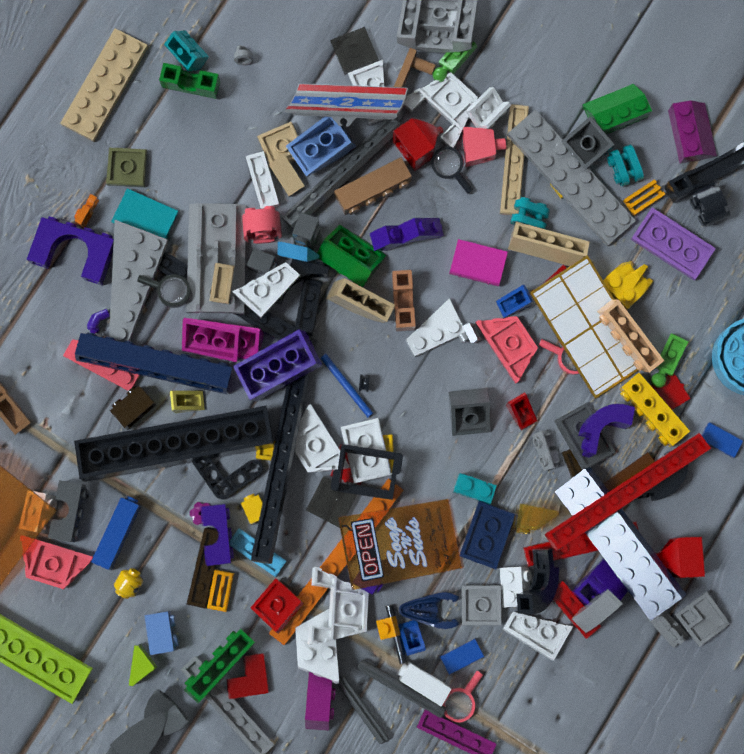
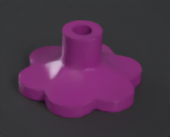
M197 502L194 504V508L189 512L194 524H202L200 507L211 506L209 503L202 504Z

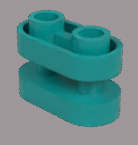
M631 144L623 147L622 154L617 149L609 152L607 162L609 167H612L615 174H613L617 185L619 184L621 187L629 185V178H633L635 182L644 179L642 167ZM624 160H626L629 171H627L625 168V165L623 163Z
M520 197V199L515 200L514 209L519 212L518 214H512L511 224L515 225L516 222L546 230L547 224L542 222V219L549 218L550 209L547 208L546 204L533 203L531 199L526 197ZM526 214L531 215V216H534L535 219L526 216Z

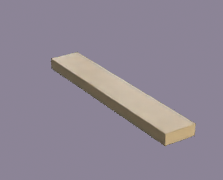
M511 104L507 134L528 116L529 106ZM508 136L506 140L500 214L502 215L518 214L519 212L514 209L515 200L521 197L524 154Z

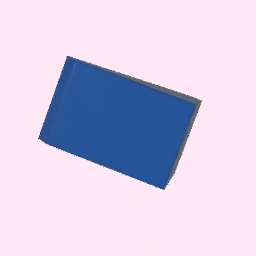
M525 284L496 301L503 318L530 307L533 302Z
M413 620L398 625L407 656L426 650L417 621Z

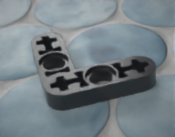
M211 459L204 460L207 466L209 463L212 466L207 467L203 472L201 469L204 467L201 463L196 464V462H192L213 494L221 500L228 499L259 477L263 472L261 462L250 460L224 478ZM251 464H258L260 466L257 468L259 472L256 474L251 472L248 474L251 478L247 479L242 470L245 469L248 472L251 469ZM210 470L217 472V477L213 481L208 480L206 477L207 472ZM237 474L244 477V482L241 485H235L233 482V478ZM220 479L223 480V482H219L223 488H228L225 496L222 494L218 495L220 490L217 485L214 488L212 487V484L217 483Z

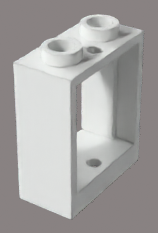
M410 661L408 664L404 663L398 672L401 682L439 706L443 705L451 691L450 686Z

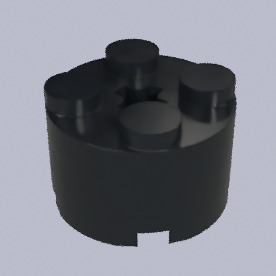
M715 182L692 192V199L689 200L692 208L698 210L700 214L698 219L702 226L713 225L730 216V210L727 212L725 210V206L728 204L722 191L718 186L714 188Z

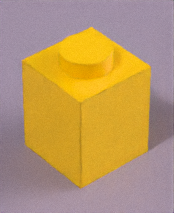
M254 493L244 497V502L241 503L251 525L259 522L263 503L260 495L255 496Z

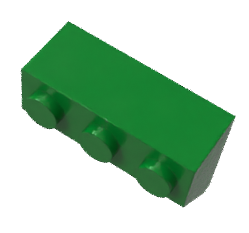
M634 84L582 104L587 118L591 116L606 135L644 120L652 112L645 94Z
M340 224L323 240L317 252L319 255L318 259L323 263L329 265L339 274L344 275L361 287H364L386 257L381 251H374L372 245Z

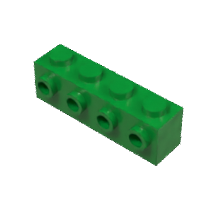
M242 629L237 633L233 630L226 638L228 643L224 647L219 645L212 653L215 657L210 662L205 660L198 668L201 672L196 677L192 674L184 683L187 686L184 691L197 703L210 692L255 643Z

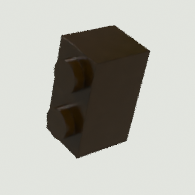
M135 386L126 393L127 396L123 400L118 399L112 404L113 408L110 410L127 430L156 406V403L140 386L137 388Z

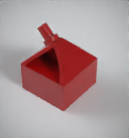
M411 118L393 131L394 145L414 172L432 160L437 137L443 133V128Z
M702 537L669 539L660 552L656 553L674 578L705 577Z

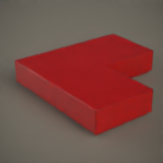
M264 653L243 656L245 676L226 679L229 699L269 693Z

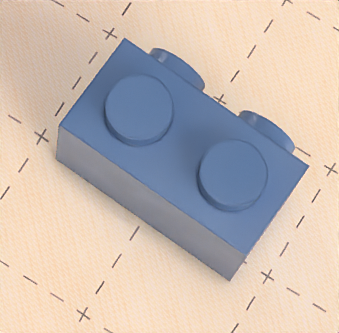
M171 611L144 615L150 655L175 651L176 646H179L177 634L174 635L173 627L176 626L175 616L171 615Z

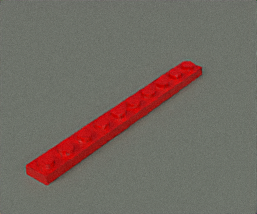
M698 433L547 532L545 537L557 552L708 452L711 447L702 435Z

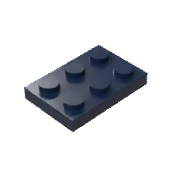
M478 501L459 556L496 570L515 514Z

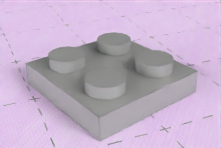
M461 586L462 625H501V586Z

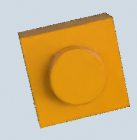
M396 616L376 621L381 640L400 635Z

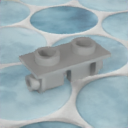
M548 430L533 434V445L537 450L543 472L560 467L557 450L550 451L549 447L555 446L552 434Z
M666 610L651 621L647 618L673 648L686 640L685 637L688 634Z

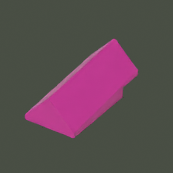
M183 318L182 351L237 362L239 358L247 359L261 350L264 333L259 328Z

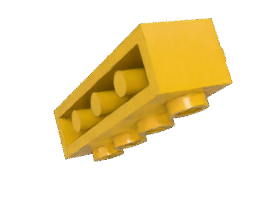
M637 373L619 389L621 397L626 402L630 401L635 407L634 412L639 417H644L647 421L645 422L646 426L652 432L654 430L659 435L658 439L664 446H674L690 432L640 373Z

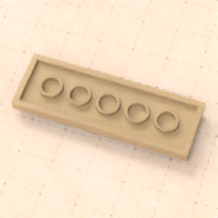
M115 28L60 124L95 142L147 51L148 45Z

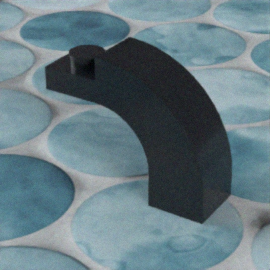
M689 464L637 499L649 498V494H651V501H657L675 493L687 476Z
M532 549L534 578L529 589L516 594L518 614L540 613L553 601L559 583V567H554L553 549Z

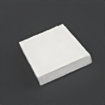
M378 418L341 427L345 445L386 451ZM347 453L354 484L392 475L388 459Z

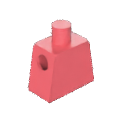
M463 127L462 139L465 167L493 161L496 157V150H506L505 138L495 139L493 129Z

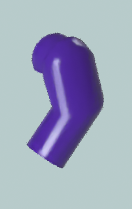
M106 308L91 315L87 323V329L90 333L96 334L99 332L98 325L100 321L110 317L108 309Z

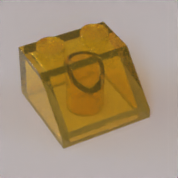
M518 504L516 505L512 528L517 529L516 533L528 535L558 516L559 511Z

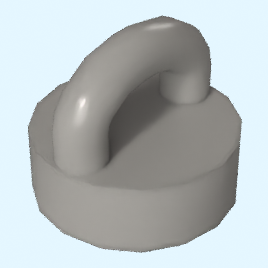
M237 46L234 53L235 63L239 65L252 63V52L248 51L245 46Z

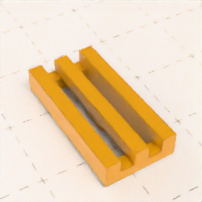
M655 179L623 200L633 216L665 196L664 191H661V187L656 184ZM653 186V190L649 191L633 203H629V201H631L632 199H634L635 197H637L638 195H640L641 193H643L644 191ZM656 192L658 193L657 196H655L654 198H652L651 200H649L648 202L634 210V206H636Z
M214 570L207 609L227 612L234 573ZM219 574L222 576L216 606H213L212 604ZM229 576L223 607H220L225 578Z

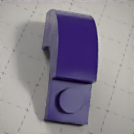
M611 404L591 414L582 424L578 435L585 437L581 445L583 450L582 456L590 458L596 455L600 432L604 426H614L622 429L632 426L635 407L625 404Z

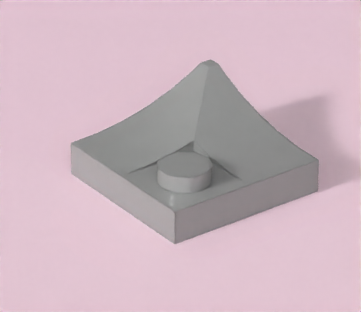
M705 592L675 614L698 647L702 646L730 624L708 592Z

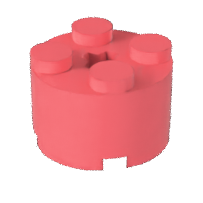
M266 206L264 209H245V213L242 215L244 240L246 242H249L248 239H250L255 244L274 242V238L277 236L279 239L282 237L280 213L275 210L274 206Z

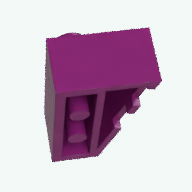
M309 672L305 729L329 731L330 720L334 719V708H331V700H335L336 688H332V680L318 677L312 672Z

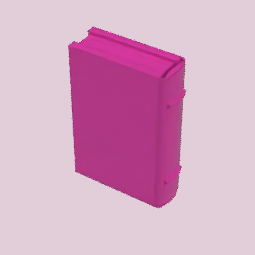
M458 239L449 274L499 287L508 252Z

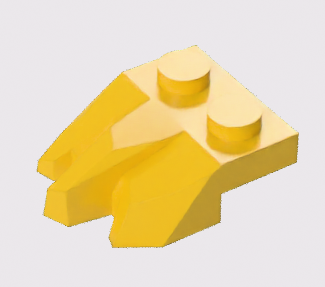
M632 261L623 262L603 280L612 296L619 300L626 310L648 291L653 282L652 279H645L643 277L648 269V266L645 264L635 270Z

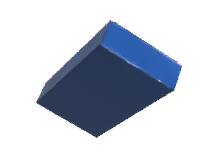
M710 422L707 423L702 433V437L708 445L731 458H735L743 443L741 439Z
M475 639L440 656L449 675L484 657Z

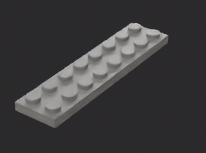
M536 110L508 132L507 136L562 195L566 202L606 246L612 243L636 221L589 168L585 170L561 142L563 139Z

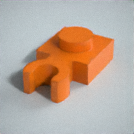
M90 194L86 204L77 210L74 218L78 226L82 228L87 226L94 213V208L99 203L96 196Z

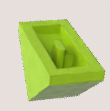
M134 645L129 686L136 685L158 668L142 645Z

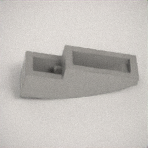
M606 590L582 607L572 620L587 633L609 617L623 603L609 590Z

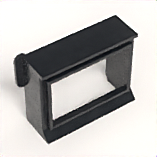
M341 444L338 469L333 471L331 489L337 492L393 500L396 475L401 472L403 455L396 452ZM346 453L394 460L389 491L341 483Z

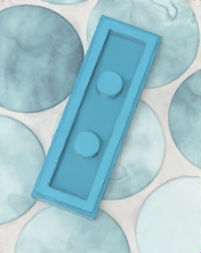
M238 528L229 541V545L251 560L255 539ZM274 552L272 564L254 563L276 577L287 561Z

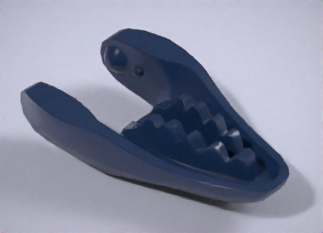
M447 592L432 594L405 602L399 607V613L408 619L439 629L454 628L460 625L459 621L456 619L442 621L439 617V604L441 600L456 602L460 600V597Z

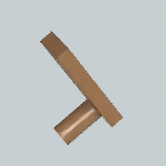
M410 48L394 87H404L411 68L432 75L436 64L416 57L417 50Z

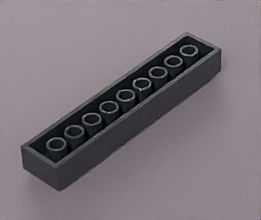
M266 405L75 440L74 444L79 479L87 482L273 448L274 440L269 411Z

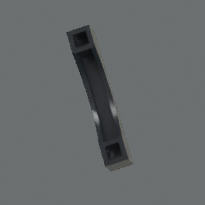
M744 142L716 159L668 181L664 188L672 202L675 203L692 194V192L744 166Z

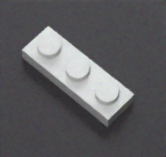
M264 151L246 156L260 208L279 206Z

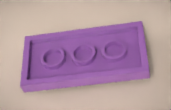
M654 208L650 209L630 239L694 281L716 249Z

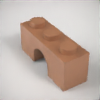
M412 270L392 271L396 332L413 331L416 326L413 306Z

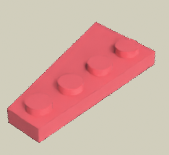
M72 339L63 355L65 358L127 391L135 386L140 377L138 374L76 361L75 351L78 340Z

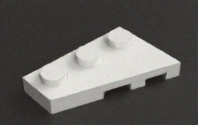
M512 612L502 630L553 661L573 626Z

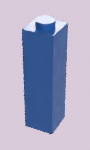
M129 496L126 499L120 498L92 558V563L107 570L113 569L140 511L141 506L137 504L138 500Z

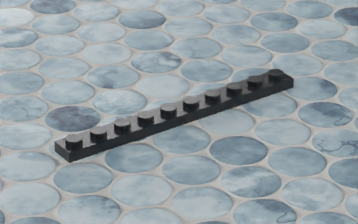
M164 252L158 270L167 276L175 274L187 280L188 265ZM176 280L177 282L186 286L182 281ZM245 303L244 314L232 313L277 340L292 334L295 329L294 326L270 312H267L260 318ZM308 336L313 347H315L318 340Z
M307 374L286 386L251 557L253 562L272 564L309 381V375Z

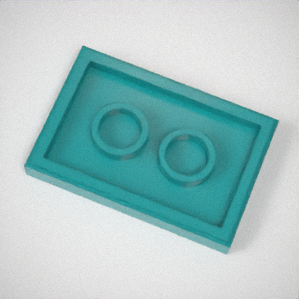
M127 188L111 223L115 224V220L167 239L179 211Z

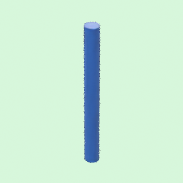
M323 355L320 358L367 418L373 414L372 410L328 355Z

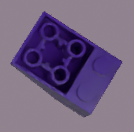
M603 557L572 592L584 605H587L594 597L606 590H609L621 601L628 590Z

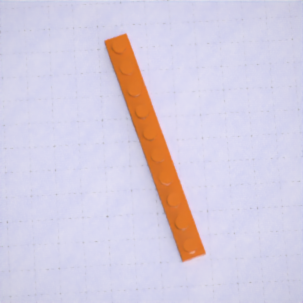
M389 478L381 487L382 490L389 491L391 482ZM395 484L393 500L374 497L356 521L373 518L374 526L376 527L404 490ZM347 531L320 566L322 571L338 576L356 553L352 531ZM312 578L297 596L304 605L279 634L273 629L269 632L271 636L283 645L287 643L296 631L295 628L304 621L328 589L326 587L311 586Z

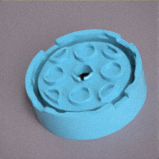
M744 319L736 321L722 331L716 339L712 350V364L718 379L728 389L740 395H744Z

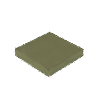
M109 147L107 186L145 188L147 149Z

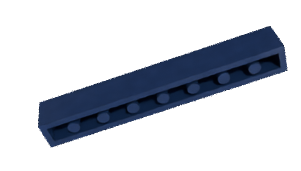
M90 332L86 334L80 333L75 351L76 361L226 395L232 375V367H229L226 363L219 362L216 364L205 358L198 360L187 354L176 355L169 350H154L151 346L144 345L141 347L130 341L119 342L112 337L101 338Z

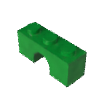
M163 63L159 78L162 88L217 99L221 82L219 75L216 73L200 70L199 74H193L184 71L182 66Z

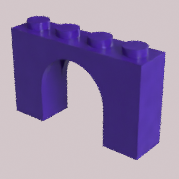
M48 216V219L41 217L27 261L49 269L58 245L68 239H79L85 242L88 248V257L81 277L85 281L102 286L113 256V236L102 233V235L95 234L94 230L86 227L82 230L70 222L63 224L54 217Z

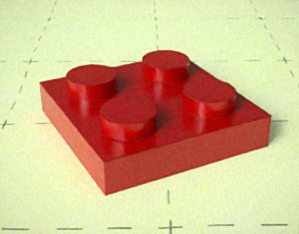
M275 578L250 608L279 634L304 603L282 582Z

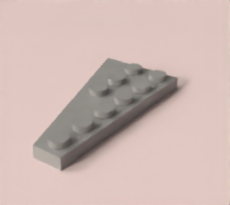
M115 220L109 337L119 342H131L151 289L150 286L137 282L139 275L154 280L169 240Z

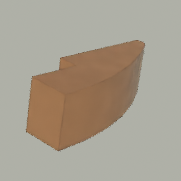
M0 382V417L16 435L31 422Z

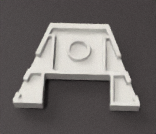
M450 72L443 82L435 80L429 85L407 95L403 106L412 113L426 100L452 124L440 137V140L447 146L455 147L469 118L466 110L478 97Z
M319 567L312 568L311 586L330 588L328 628L310 626L308 630V645L367 632L369 593L349 582L338 579L337 576L331 573L328 574L322 571Z

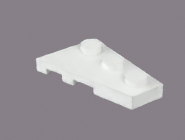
M383 60L348 73L352 86L384 87ZM366 118L369 125L385 120Z
M285 262L232 292L262 318L300 277V274Z
M450 298L406 339L414 357L449 342L465 332Z

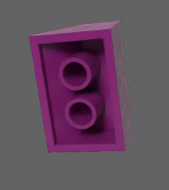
M692 100L673 103L668 113L679 163L717 157L705 103Z

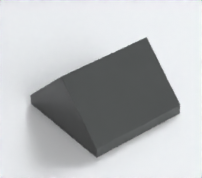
M591 116L561 141L585 170L603 160L614 147V143Z

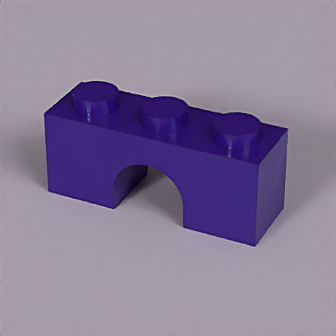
M225 504L200 507L202 526H213L218 531L217 541L212 545L204 546L206 566L231 563V559H234L233 547H229V539H232L231 527L227 528V520L230 519L229 508H226Z

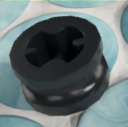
M360 374L359 391L363 389L366 392L369 391L370 375L363 376V374Z

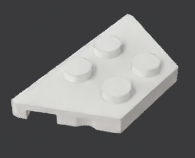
M310 404L300 421L295 453L308 473L338 469L340 450ZM345 459L344 469H348L350 466Z
M329 609L295 628L298 669L312 672L318 677L332 680L333 683L338 684L336 639L308 645V630L310 626L328 628Z

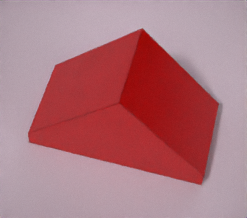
M525 392L506 404L520 430L537 421Z

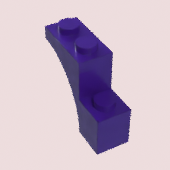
M413 218L400 225H385L370 233L374 251H388L411 242L444 236L439 218Z

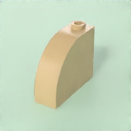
M346 278L335 281L326 298L355 314L381 323L388 321L395 307V304Z

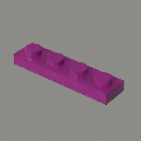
M424 709L416 726L418 729L470 754H493L497 745L495 742L443 717H437Z

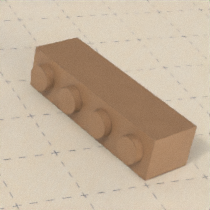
M402 157L335 190L334 195L345 215L348 213L352 215L358 212L360 207L364 205L370 206L377 201L376 199L382 196L383 198L390 196L393 190L409 186L412 176Z

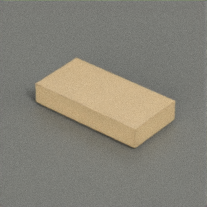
M285 154L268 164L288 196L304 187Z
M215 263L209 301L229 304L235 266Z

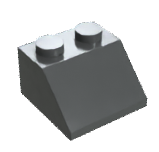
M487 388L450 391L449 411L452 436L490 432V401Z

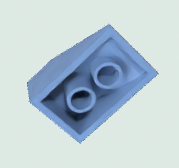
M323 117L286 145V148L307 177L342 158L356 147V144L344 127L339 126L331 117Z

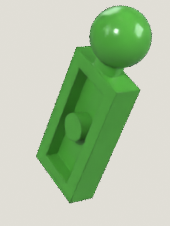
M473 41L472 48L469 50L446 52L438 61L441 67L433 71V79L443 82L447 77L448 71L454 74L475 51L477 44Z
M672 333L669 335L660 354L664 361L655 368L659 372L655 373L651 378L653 386L661 388L666 384L667 379L665 375H673L689 341Z

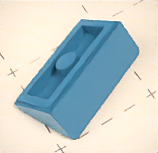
M278 242L279 256L306 262L319 258V255L308 247Z

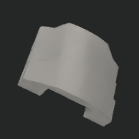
M403 0L397 32V43L416 50L439 53L460 52L471 49L478 0Z

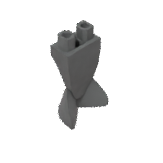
M157 689L147 702L144 719L131 726L110 744L111 748L106 754H150L161 736L170 735L180 730L189 722V718L167 694Z

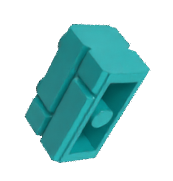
M186 30L173 31L164 44L187 71L200 70L209 58Z
M459 473L452 493L490 505L497 485Z

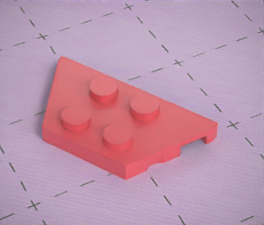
M513 316L476 321V326L514 383H518L538 349L519 318Z
M21 535L24 551L23 559L26 566L25 574L28 579L65 589L92 561L93 556Z

